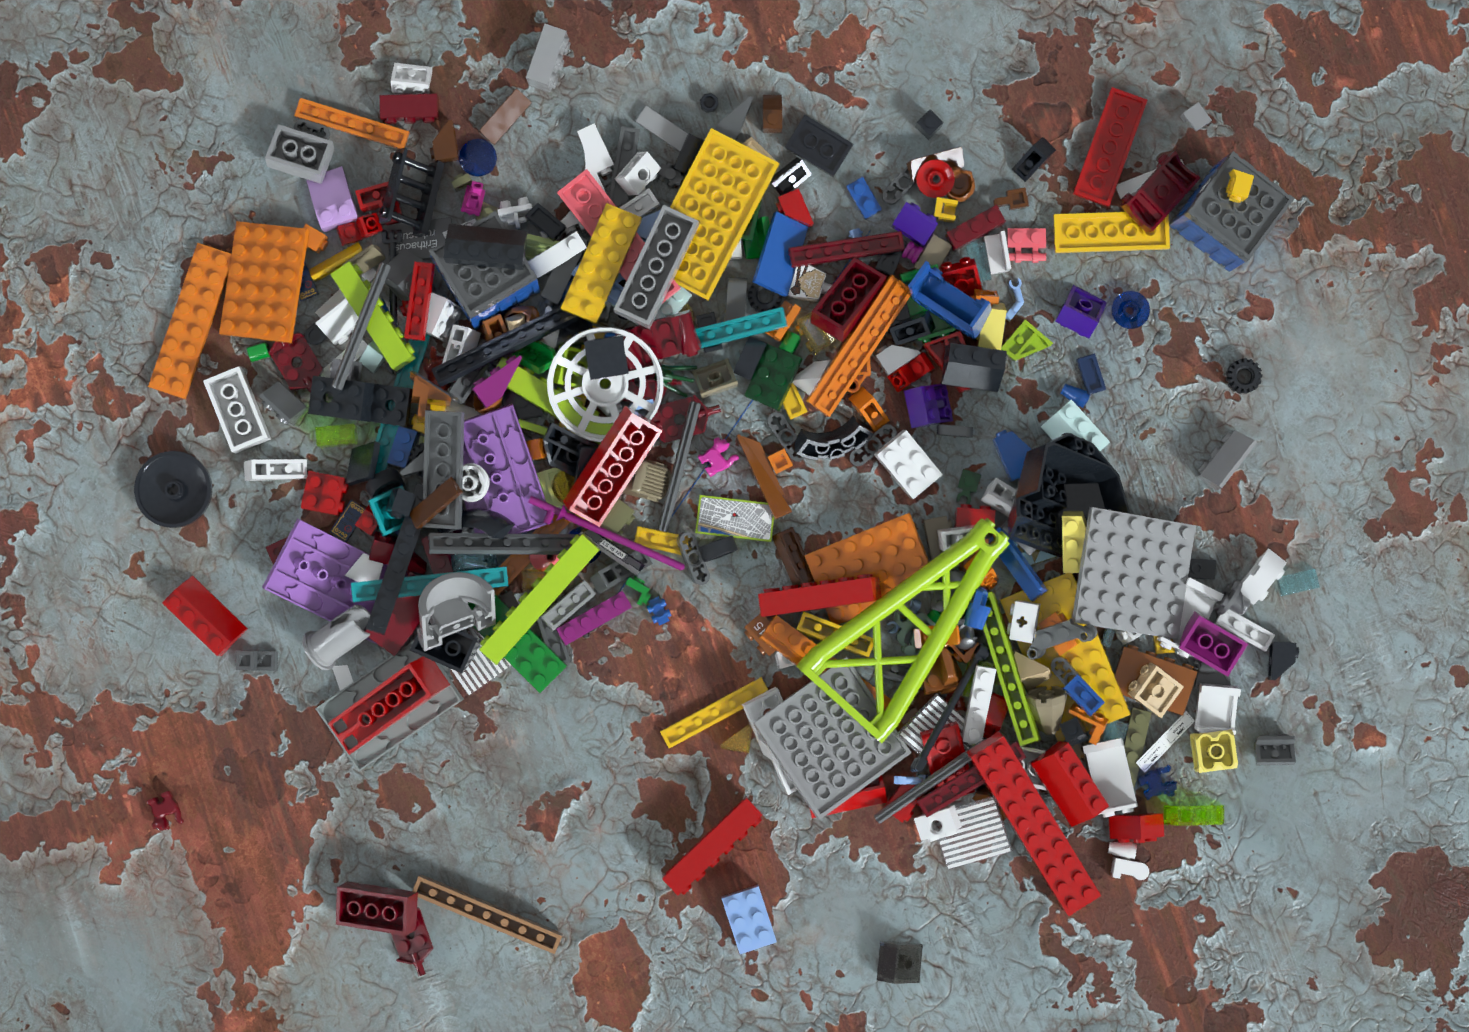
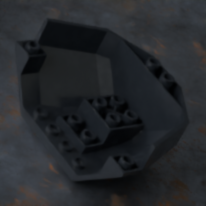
M1064 433L1056 439L1027 451L1008 517L1009 539L1051 555L1063 557V511H1083L1086 522L1089 507L1131 514L1119 474L1093 443L1084 438H1079L1072 433Z

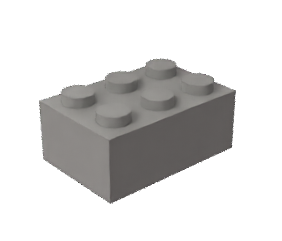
M544 24L526 76L529 86L549 93L552 88L555 89L558 82L557 72L558 70L561 71L564 65V52L568 53L571 44L566 30Z
M278 124L265 156L267 167L322 184L334 153L333 141Z

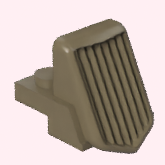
M644 459L622 494L658 502L666 496L671 472L667 465Z

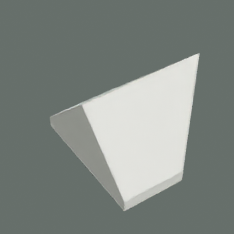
M832 360L813 362L799 372L792 383L810 395Z

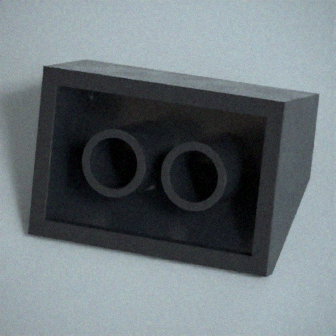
M949 343L945 346L941 384L998 392L1005 371L1007 351Z
M459 631L443 637L442 645L424 651L418 641L417 633L410 651L463 674L473 660L482 640Z

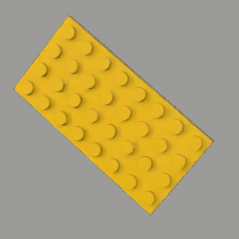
M712 128L670 208L699 221V227L674 280L679 286L708 301L779 166V163Z
M1065 573L1043 582L1048 591L1033 601V603L1040 604L1036 631L1041 629L1038 624L1056 611L1059 613L1063 612L1068 620L1072 619L1077 582L1073 573ZM1024 591L1000 599L1009 623H1012L1013 615H1010L1011 605L1015 604L1016 600L1032 602ZM1024 616L1021 619H1018V621L1022 623L1021 626L1027 623V621L1024 620ZM1098 633L1091 641L1082 642L1078 639L1080 643L1061 656L1052 646L1046 648V652L1042 657L1032 659L1048 667L1052 673L1051 678L1036 686V688L1046 686V690H1052L1051 686L1065 687L1051 670V662L1057 657H1064L1105 702L1096 712L1103 714L1105 718L1109 719L1108 723L1131 715ZM1017 641L1022 655L1028 657L1027 651L1032 643ZM1058 661L1055 662L1057 664L1055 668L1057 670L1062 669L1064 672L1061 675L1063 678L1067 673L1071 672L1070 668L1067 671L1063 668V661L1060 663ZM1075 675L1068 676L1067 682L1069 683ZM1068 694L1061 723L1076 717L1068 713L1072 704L1076 703ZM1080 719L1083 721L1086 731H1090L1093 724ZM1060 728L1055 733L1058 742L1065 740Z

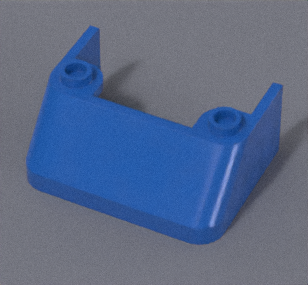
M925 261L908 285L912 299L949 325L975 340L992 310L990 302L983 298L974 300L945 281L942 277L943 273L936 267L930 268L929 262Z

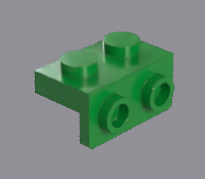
M537 340L513 353V356L515 355L517 358L521 355L522 359L519 364L537 374H541L550 368L556 354L554 348Z
M634 576L633 579L629 577L625 584L642 593L637 604L640 606L643 603L647 604L652 595L649 593L651 589L644 586L645 581Z

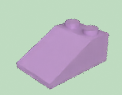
M342 166L326 171L322 184L307 180L320 228L324 233L336 229L337 226L355 222L359 218Z

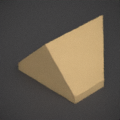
M1015 652L1014 657L1020 679L1027 692L1051 678L1052 673L1048 667Z

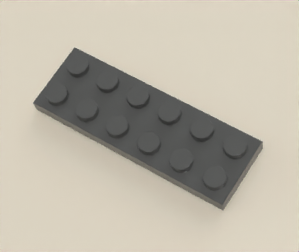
M425 410L423 500L450 477L455 480L462 490L464 412ZM462 494L423 527L461 529Z

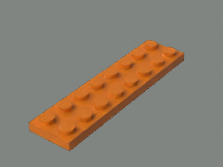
M197 243L148 385L149 388L186 399L228 277L231 253Z

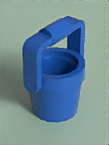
M983 587L976 590L973 603H969L966 608L964 621L965 626L983 630L988 614L991 611V608L985 606L988 592Z

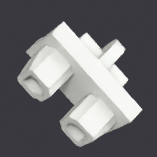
M527 197L519 198L518 206L511 207L510 201H501L500 209H497L500 220L503 223L508 222V225L516 224V228L521 229L520 223L527 222L525 216L532 209V204L529 203Z

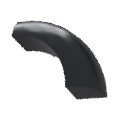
M852 416L845 424L829 432L813 433L801 429L797 435L794 448L797 455L808 459L829 458L832 460L845 456V453L853 449H859L874 433L865 423Z
M474 508L462 511L461 529L437 528L438 533H462L466 530L477 528L487 533L491 538L503 539L515 524L498 512Z

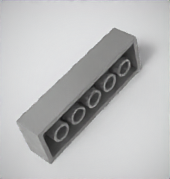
M665 205L662 206L614 307L615 314L648 329L651 328L699 227L698 220Z

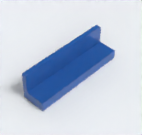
M1000 527L996 529L998 533L1000 531L1004 532ZM993 536L989 539V543L993 541ZM1009 539L1008 542L1010 544L999 557L1028 598L1033 602L1047 592L1048 589L1013 540Z

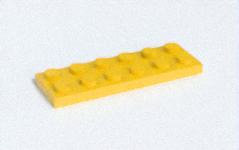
M606 203L561 306V310L595 324L598 323L641 224L642 217Z
M1126 212L1053 215L1055 253L1170 249L1169 214L1154 231L1146 233Z

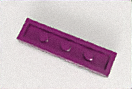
M621 591L558 627L556 631L566 646L632 608L624 592Z

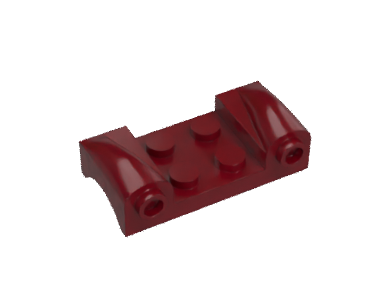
M1176 151L1162 154L1157 159V169L1141 187L1132 194L1127 193L1121 199V208L1146 233L1154 231L1200 180L1198 175L1184 166Z
M690 310L656 319L653 321L650 329L641 325L623 329L642 339L651 348L657 360L680 353L691 357L698 354L697 351L702 346L697 336ZM633 341L628 351L638 359L643 368L646 363L652 362L647 352L638 343ZM626 356L628 371L636 370L633 362Z

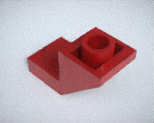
M377 212L361 216L355 222L340 225L336 228L342 246L362 241L383 230L381 223H379Z
M923 352L890 374L888 379L896 391L900 392L934 369V366Z
M995 693L991 695L983 733L985 738H989L997 733L1004 721L1008 706L1005 697Z

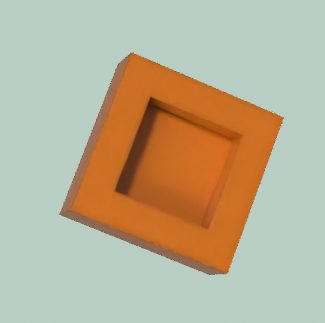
M785 449L767 457L775 474L793 466Z

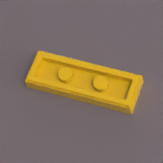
M637 526L634 542L650 549L681 555L677 544L678 534ZM685 537V540L682 541L683 544L688 545L690 538Z

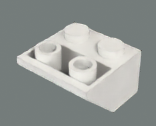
M431 292L426 334L447 343L453 324L455 325V322L460 318L461 307L449 299Z

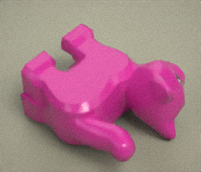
M719 437L713 440L711 448L704 454L697 456L702 464L710 462L711 467L705 468L710 477L724 471L734 461L739 460L738 455H732L728 460H725L720 453L726 451L730 443Z

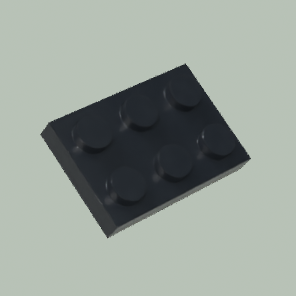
M804 115L786 144L785 149L834 178L853 147V143Z

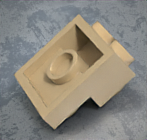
M1149 663L1141 668V675L1138 680L1130 683L1128 695L1162 718L1184 686L1158 666Z

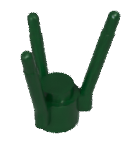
M662 364L663 387L686 398L688 396L686 393L667 383H671L673 379L694 382V379L674 375L671 370H696L698 367L667 366ZM655 373V376H654L655 381H657V375H656V373Z

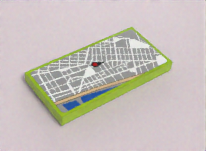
M700 495L695 533L723 537L733 536L734 538L765 542L772 541L774 517L767 503Z

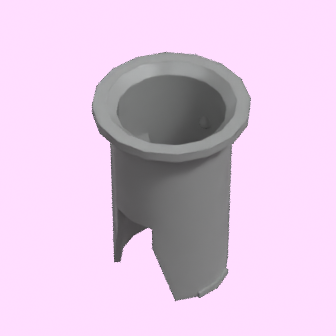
M354 605L316 632H306L302 637V645L308 658L315 666L322 670L332 669L339 657L370 636V633L364 631L370 613L361 605Z

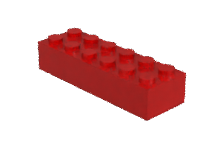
M625 406L563 500L567 509L600 527L663 430L655 422Z
M873 574L857 575L855 580L854 577L838 578V582L835 579L819 581L820 585H817V582L802 583L801 588H798V585L782 586L781 591L780 588L763 589L764 593L758 594L761 617L877 601L882 597L879 577H873Z
M746 796L662 876V880L677 896L680 893L685 895L692 888L691 883L694 880L698 882L706 875L705 870L709 866L713 868L720 861L719 856L723 852L728 854L734 848L733 843L737 839L741 841L748 835L747 830L751 826L755 828L762 821L761 816L763 813Z

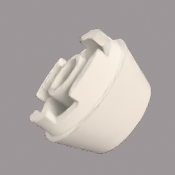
M467 463L463 465L462 499L467 502L478 501L486 495L490 486V478L481 466Z

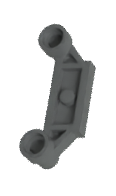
M1072 619L1042 628L1035 632L1036 637L1027 651V656L1030 659H1038L1045 654L1046 648L1076 638L1082 642L1091 641L1097 636V629L1091 624L1079 625L1074 623Z

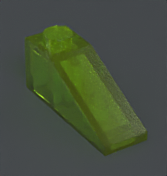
M1164 805V825H1224V805Z

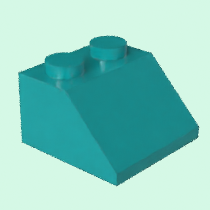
M402 485V486H398V487L392 488V489L401 488V489L404 490L403 485ZM392 489L368 500L382 536L401 529L404 518H393L389 512L385 511Z

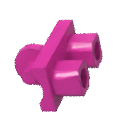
M472 181L471 186L467 185L461 212H466L468 215H480L486 191L482 189L483 183Z

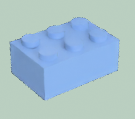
M759 885L722 896L724 908L740 954L777 942Z

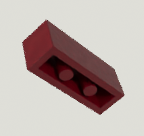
M437 94L379 95L380 119L385 124H396L397 121H404L405 124H414L416 121L434 123L435 120H439V97Z
M996 204L946 232L945 237L952 245V250L956 252L1001 227L1006 220Z

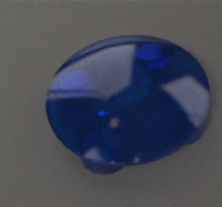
M473 139L465 143L461 148L459 162L462 169L469 175L484 176L493 171L497 162V153L493 145L488 141Z

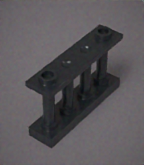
M408 148L396 150L392 157L393 166L384 203L379 211V223L383 224L394 219L412 226L414 229L413 236L423 237L428 235L445 163L435 161L425 165L406 157ZM404 165L425 172L427 175L425 183L403 176ZM400 183L421 190V200L417 201L399 194ZM395 201L417 208L416 219L394 212Z

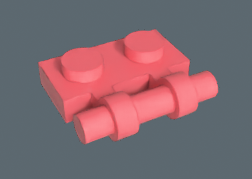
M1008 228L1007 247L1015 248V253H1009L1010 261H1015V263H1021V261H1032V263L1046 261V253L1038 252V249L1046 248V228ZM1021 248L1032 249V253H1021Z

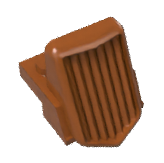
M947 648L942 649L922 683L924 695L941 692V695L953 693L963 676L956 659Z

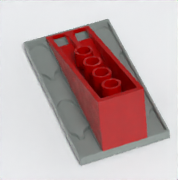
M414 641L400 649L395 656H390L315 708L358 772L464 700L439 663L410 651Z

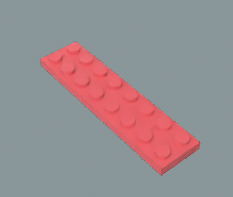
M587 169L557 192L591 237L606 203L616 207ZM638 233L634 237L619 272L626 282L645 244ZM674 279L662 303L681 289Z

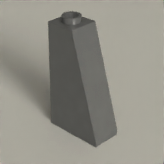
M581 237L582 241L584 242L585 246L587 247L588 244H589V241H588L587 239ZM586 249L553 269L541 294L542 299H544L543 303L554 307V305L560 306L574 279V276L571 275L572 271L581 262Z

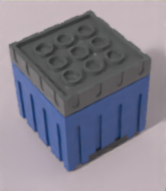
M1234 151L1211 168L1210 173L1199 184V188L1188 199V203L1176 215L1177 218L1169 225L1172 229H1177L1179 234L1185 239L1194 242V246L1202 252H1207L1209 257L1215 262L1224 265V269L1228 272L1250 260L1254 251L1259 248L1265 240L1264 238L1271 232L1276 222L1295 199L1290 194L1288 195L1284 192L1285 190L1277 184L1271 182L1260 171L1254 169L1246 160L1241 159ZM1233 169L1254 176L1248 198L1240 203L1230 201L1229 197H1227L1228 193H1226L1229 179H1231L1228 173Z
M496 210L472 225L507 229L503 221L500 220ZM445 241L429 250L435 268L441 274L443 281L448 289H450L458 305H460L475 331L481 328L482 321L498 314L504 315L513 306L520 305L530 299L531 295L540 293L537 276L530 268L526 258L524 270L445 263L443 258Z

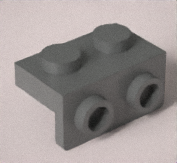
M1264 734L1256 737L1254 742L1256 766L1295 765V736H1289L1288 734L1270 736Z

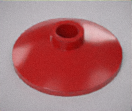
M930 160L920 167L916 180L919 190L924 195L930 198H940L951 191L955 177L949 164L942 160ZM936 175L940 177V181L938 183L934 182V177Z

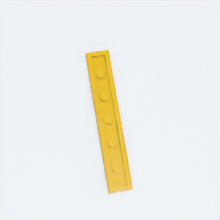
M762 677L665 728L660 733L668 748H671L744 709L742 704L768 691V688Z

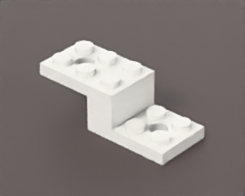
M774 687L745 702L742 706L763 755L772 760L785 793L790 795L797 791V788L753 725L754 721L763 716L765 709H773L783 702L778 688Z

